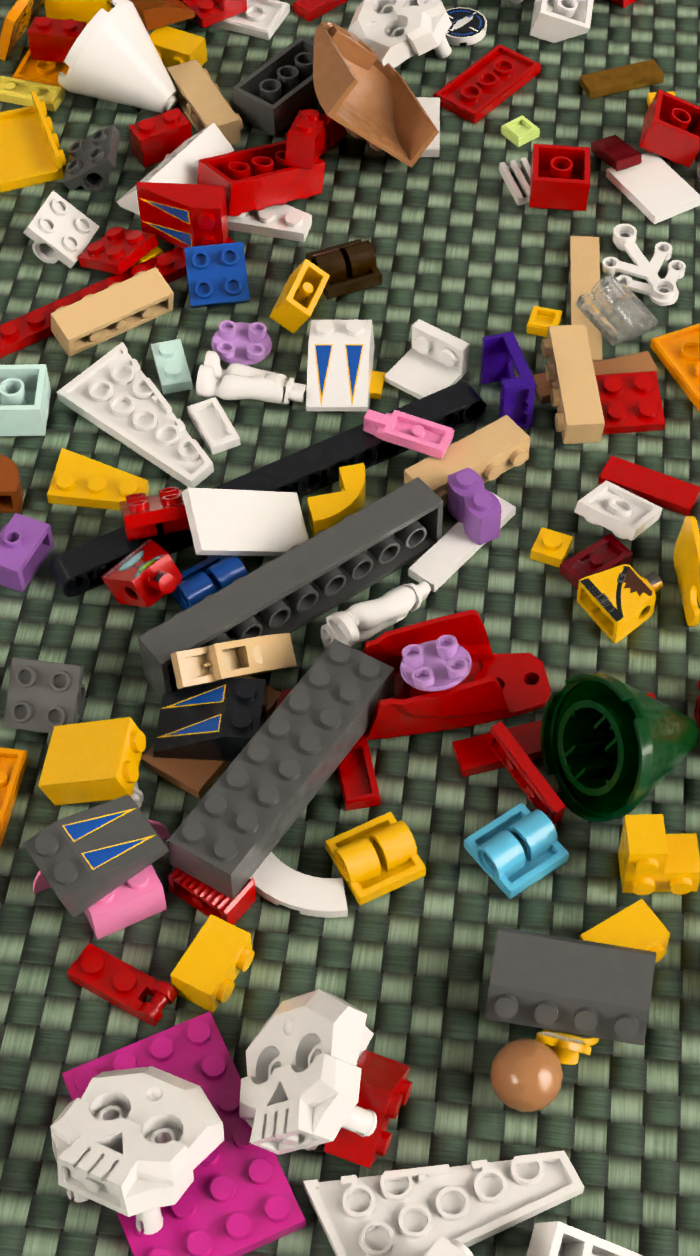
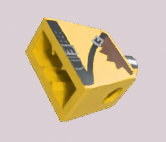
M623 564L580 579L576 601L612 642L616 644L652 616L656 601L655 592L663 588V583L660 576L654 571L641 577L630 565Z

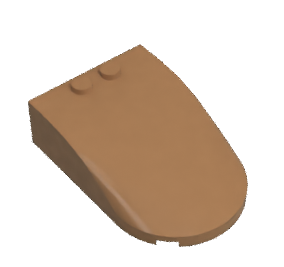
M321 21L314 34L313 81L316 96L328 117L346 127L345 130L354 138L359 139L362 137L366 139L367 144L375 151L380 152L383 150L412 168L439 131L405 80L389 63L385 66L377 60V52L349 31L330 21L328 23Z

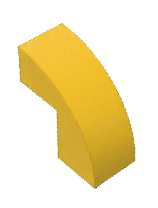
M364 463L339 467L340 492L307 497L308 521L313 537L321 530H326L342 521L346 516L363 509L366 499Z

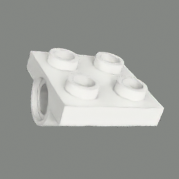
M52 191L23 233L35 241L32 249L41 261L54 264L59 260L71 269L78 260L77 256L83 253L100 226L56 192Z

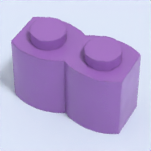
M465 468L448 475L447 507L450 514L456 520L463 523V528L468 538L478 545L499 538L501 504L493 493L485 489L480 475L471 468Z

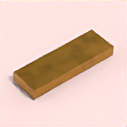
M651 59L581 75L579 84L588 98L593 99L664 82L665 74L655 60Z

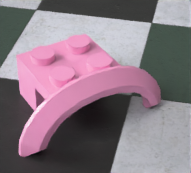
M147 819L161 839L170 836L165 825L158 821ZM152 864L84 911L97 940L167 909L164 889ZM40 870L33 882L34 894L51 888Z

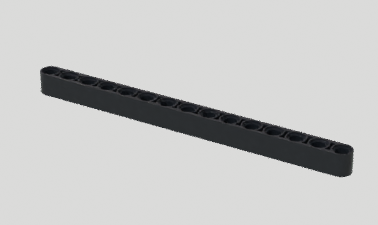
M462 381L396 410L456 430L479 419L486 410V403L468 382ZM361 424L212 489L297 492L298 498H301L339 481V467L364 463L365 469L410 449L383 441L363 431L364 427ZM157 523L158 536L128 541L124 526L57 555L51 560L49 571L63 594L68 597H74L105 584L101 577L148 539L153 540L171 555L194 545L191 531L184 530L164 534L161 523Z

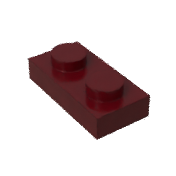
M610 533L560 564L559 573L578 590L580 579L623 564H629L632 562L633 553Z

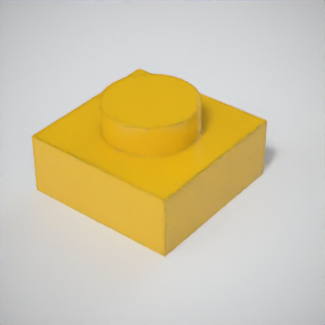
M542 527L531 549L530 559L560 568V564L565 562L572 547L573 536Z

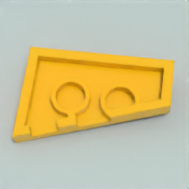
M62 448L47 492L48 503L121 511L119 502L126 501V496L145 493L147 497L149 483L146 479Z

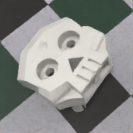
M363 0L356 8L348 28L350 33L377 52V60L384 66L389 63L395 68L413 55L420 56L434 49L436 57L439 59L448 57L452 52L445 37L452 23L441 0Z
M320 989L281 1002L246 1050L247 1077L241 1078L239 1114L240 1118H243L252 1128L249 1143L281 1155L300 1149L307 1151L315 1150L320 1144L334 1141L340 1128L357 1133L361 1137L370 1136L374 1132L377 1125L376 1113L356 1105L359 1100L362 1070L356 1065L367 1017L366 1013L343 999Z
M153 1066L101 1072L92 1078L82 1098H76L70 1102L50 1126L52 1147L58 1169V1185L67 1189L68 1198L72 1200L74 1197V1202L77 1203L90 1199L125 1216L136 1215V1228L141 1232L144 1226V1234L146 1235L157 1233L162 1228L163 1217L161 1215V1207L177 1203L194 1181L193 1170L225 1140L223 1122L199 1085Z

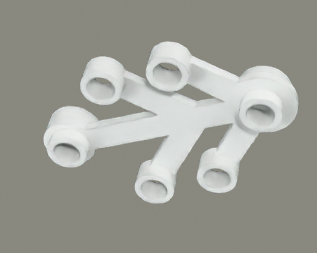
M630 224L617 225L613 231V243L617 249L625 250L635 265L619 261L615 257H606L602 261V273L607 276H615L620 272L645 279L648 284L632 280L627 275H620L615 279V292L626 295L634 291L648 295L653 303L660 306L674 304L679 296L676 282L685 275V263L680 260L670 261L665 279H661L658 273L664 261L671 258L672 245L667 242L657 243L654 255L649 263L635 243L636 228Z

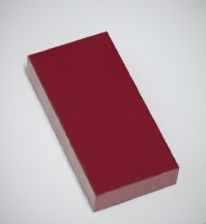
M616 135L590 142L591 152L616 171L642 163L641 153Z

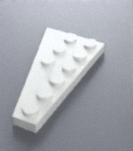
M123 342L57 391L58 401L185 486L195 488L214 472L211 459L196 439L191 438L185 429L184 423L180 418H176L172 412V407L151 379L144 375L140 364L135 358L132 359Z
M564 1150L514 1156L513 1160L487 1162V1159L471 1161L470 1165L449 1167V1164L384 1171L383 1175L357 1178L356 1175L341 1176V1180L318 1182V1179L303 1181L304 1189L336 1256H425L440 1235L450 1242L458 1240L468 1248L576 1197L584 1191V1185Z

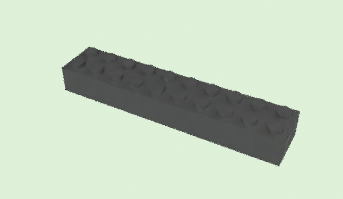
M417 477L407 484L400 485L386 496L372 501L358 512L346 516L342 521L330 528L321 530L302 544L293 546L276 559L265 562L248 575L237 578L220 591L209 594L199 603L178 612L174 617L157 627L148 629L143 635L138 637L145 680L161 699L163 694L191 688H177L170 654L245 638L281 633L291 634L421 557L442 537L443 500Z

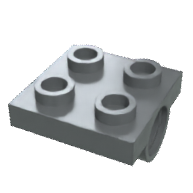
M114 124L106 129L97 130L92 136L82 141L78 140L69 147L63 183L70 191L81 185L87 191L94 193L102 192L107 188L110 171L115 169L120 131Z
M12 657L3 727L52 734L54 726L77 723V719L81 717L85 704V686L82 684L84 666Z

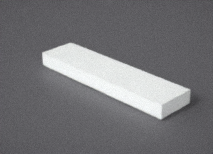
M495 495L501 504V529L516 514V507ZM458 521L408 569V576L418 583L426 581L431 591L435 592L484 544L478 545L471 541L464 531L463 523Z

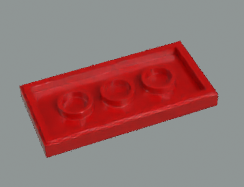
M499 44L433 94V97H440V107L476 124L541 72V64Z

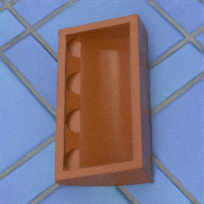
M130 0L134 4L147 31L195 17V12L180 0Z

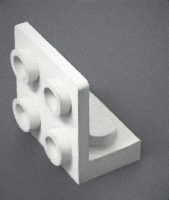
M418 319L412 325V348L385 374V382L418 399L454 385L469 371L470 344Z

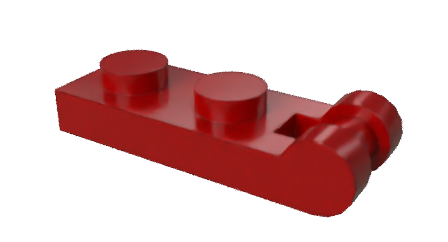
M91 943L87 944L67 971L70 981L151 1026H157L163 1017L162 1010L167 1004L171 1005L178 996V991L171 984L154 979ZM147 994L153 996L150 1002H142Z

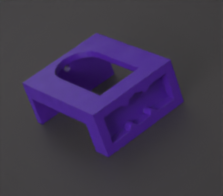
M513 331L483 337L481 385L501 381L499 419L508 415L521 429L531 428L536 383ZM513 363L518 372L519 377H515Z

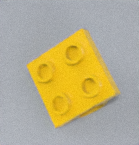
M391 811L325 841V849L359 906L426 876V867L417 854V846L409 827L402 820L397 822Z

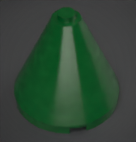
M587 673L569 677L565 680L566 685L561 691L552 693L543 714L541 752L547 775L555 774L562 789V792L557 793L558 797L577 816L593 822H604L622 818L632 812L696 746L698 741L696 724L690 717L607 674Z

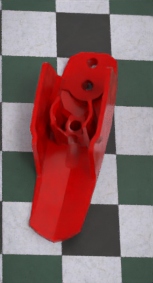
M476 610L442 616L384 632L378 638L366 642L363 653L395 668L394 696L378 702L370 726L359 740L394 738L457 729L493 722L542 708L546 705L551 695V688L544 664L531 653H493L486 629ZM442 635H453L457 638L458 644L469 652L472 660L470 673L461 683L446 690H418L408 685L400 673V663L403 658L402 650L410 644L418 645L423 642L437 640ZM292 689L282 691L276 704L275 710L286 698V696L291 692Z

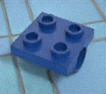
M243 242L184 247L191 308L250 302Z
M212 555L181 572L183 579L170 594L183 610H186L202 601L209 594L220 591L237 578L248 574L237 556Z

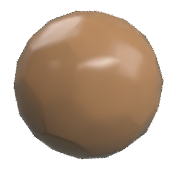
M519 1038L510 1041L498 1051L492 1061L490 1078L493 1090L499 1100L505 1105L519 1112H535L546 1108L557 1097L561 1089L563 1072L558 1057L550 1047L532 1038Z

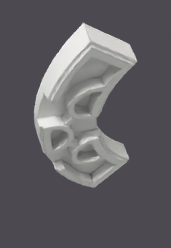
M270 852L252 875L255 881L256 893L276 906L280 904L300 911L302 915L313 917H348L343 878H320L303 874L285 865L272 852Z

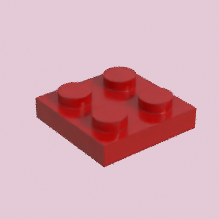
M113 227L97 242L89 244L86 250L77 258L81 267L121 275L158 246L159 243L156 234Z
M656 371L595 375L605 421L602 435L664 430L665 418Z

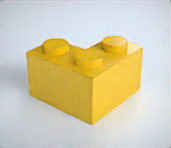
M663 814L625 815L618 850L622 893L649 895L653 892H672L673 894L683 895L689 892H697L700 883V854L697 833L666 834Z

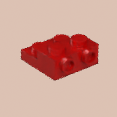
M180 0L195 12L193 19L202 28L247 11V0Z

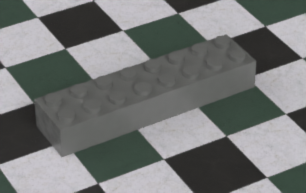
M334 639L167 840L171 866L178 867L186 874L197 878L200 882L234 899L369 728L378 702L394 696L395 668Z

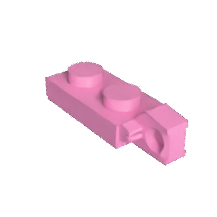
M368 409L363 419V431L383 441L439 459H443L454 437V430L451 427L394 410L393 413L383 414Z

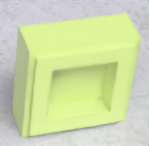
M522 115L502 125L501 134L517 147H520L538 138L540 129Z

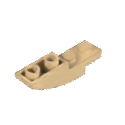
M290 633L233 640L170 654L178 689L228 678H242L297 667Z

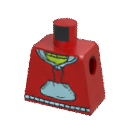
M148 539L101 578L117 603L147 608L165 594L172 593L176 589L177 584L182 581L183 576L168 552L153 540Z

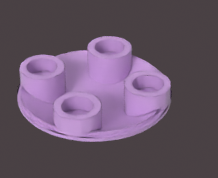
M225 320L219 324L218 330L213 335L211 346L212 350L226 363L252 365L264 360L269 355L272 341L267 333L266 326L261 322L250 324Z
M442 635L437 640L406 646L402 650L403 658L400 663V673L403 680L413 688L422 691H442L458 685L468 676L471 671L472 660L469 652L458 644L455 636Z

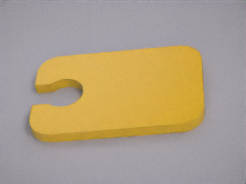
M686 516L675 543L673 561L687 625L689 627H696L700 622V608L697 604L698 598L700 606V532L696 517Z

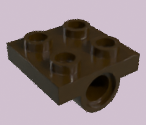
M361 239L306 254V259L330 275L323 290L327 300L382 284V274L377 268L375 252L369 240L362 242Z

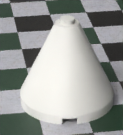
M111 0L115 7L109 12L101 8L72 45L64 60L69 69L66 75L63 72L59 73V85L68 92L163 113L165 110H172L178 101V98L175 97L177 90L134 4L130 0Z

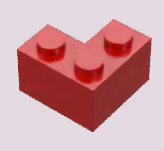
M365 1050L358 1058L356 1065L362 1069L359 1100L356 1105L376 1113V1128L370 1136L365 1137L340 1128L334 1141L325 1143L323 1151L370 1169L378 1156L385 1157L392 1139V1133L387 1131L390 1118H396L401 1105H406L413 1082L407 1080L411 1066Z

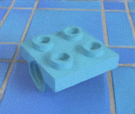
M522 802L464 839L465 850L509 899H512L566 863L569 858V852L557 840L556 829L549 817L538 809L531 812Z

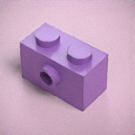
M15 513L9 523L2 527L0 531L1 586L24 592L55 546L50 524Z

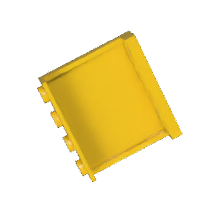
M35 90L31 91L33 105L0 112V193L64 178L62 167L66 166L63 149L58 150L60 149L58 136L54 133L50 116L47 117L44 100H38Z

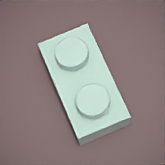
M181 339L151 344L152 356L163 395L193 389Z

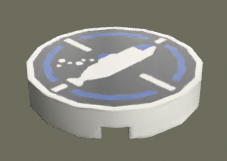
M465 7L446 10L452 23L445 35L448 44L459 46L460 43L466 42V46L481 41L486 36L487 20L479 11Z

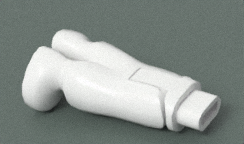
M209 350L206 353L204 365L201 364L196 380V394L200 397L216 396L223 400L253 399L279 403L281 405H287L290 401L303 403L307 387L306 384L294 383V378L292 377L288 379L286 375L257 369L240 363H232L226 370H223L220 365L219 355L215 351Z
M422 581L417 585L414 583L403 584L388 591L378 599L359 602L350 606L345 611L326 617L327 623L322 625L320 630L324 648L326 649L334 639L352 647L401 621L407 616L409 611L413 612L421 606L422 601L427 598L431 591L429 584L426 581Z

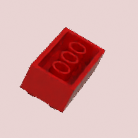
M285 140L200 159L197 184L225 185L227 215L239 216L244 212L259 211L268 206L284 205L289 201L308 199L310 196L321 194L323 190L325 161L318 158L313 170L284 165L287 142Z

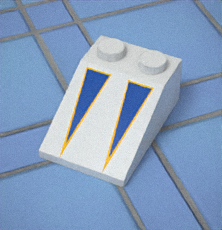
M311 320L308 341L306 411H368L375 350L372 320Z

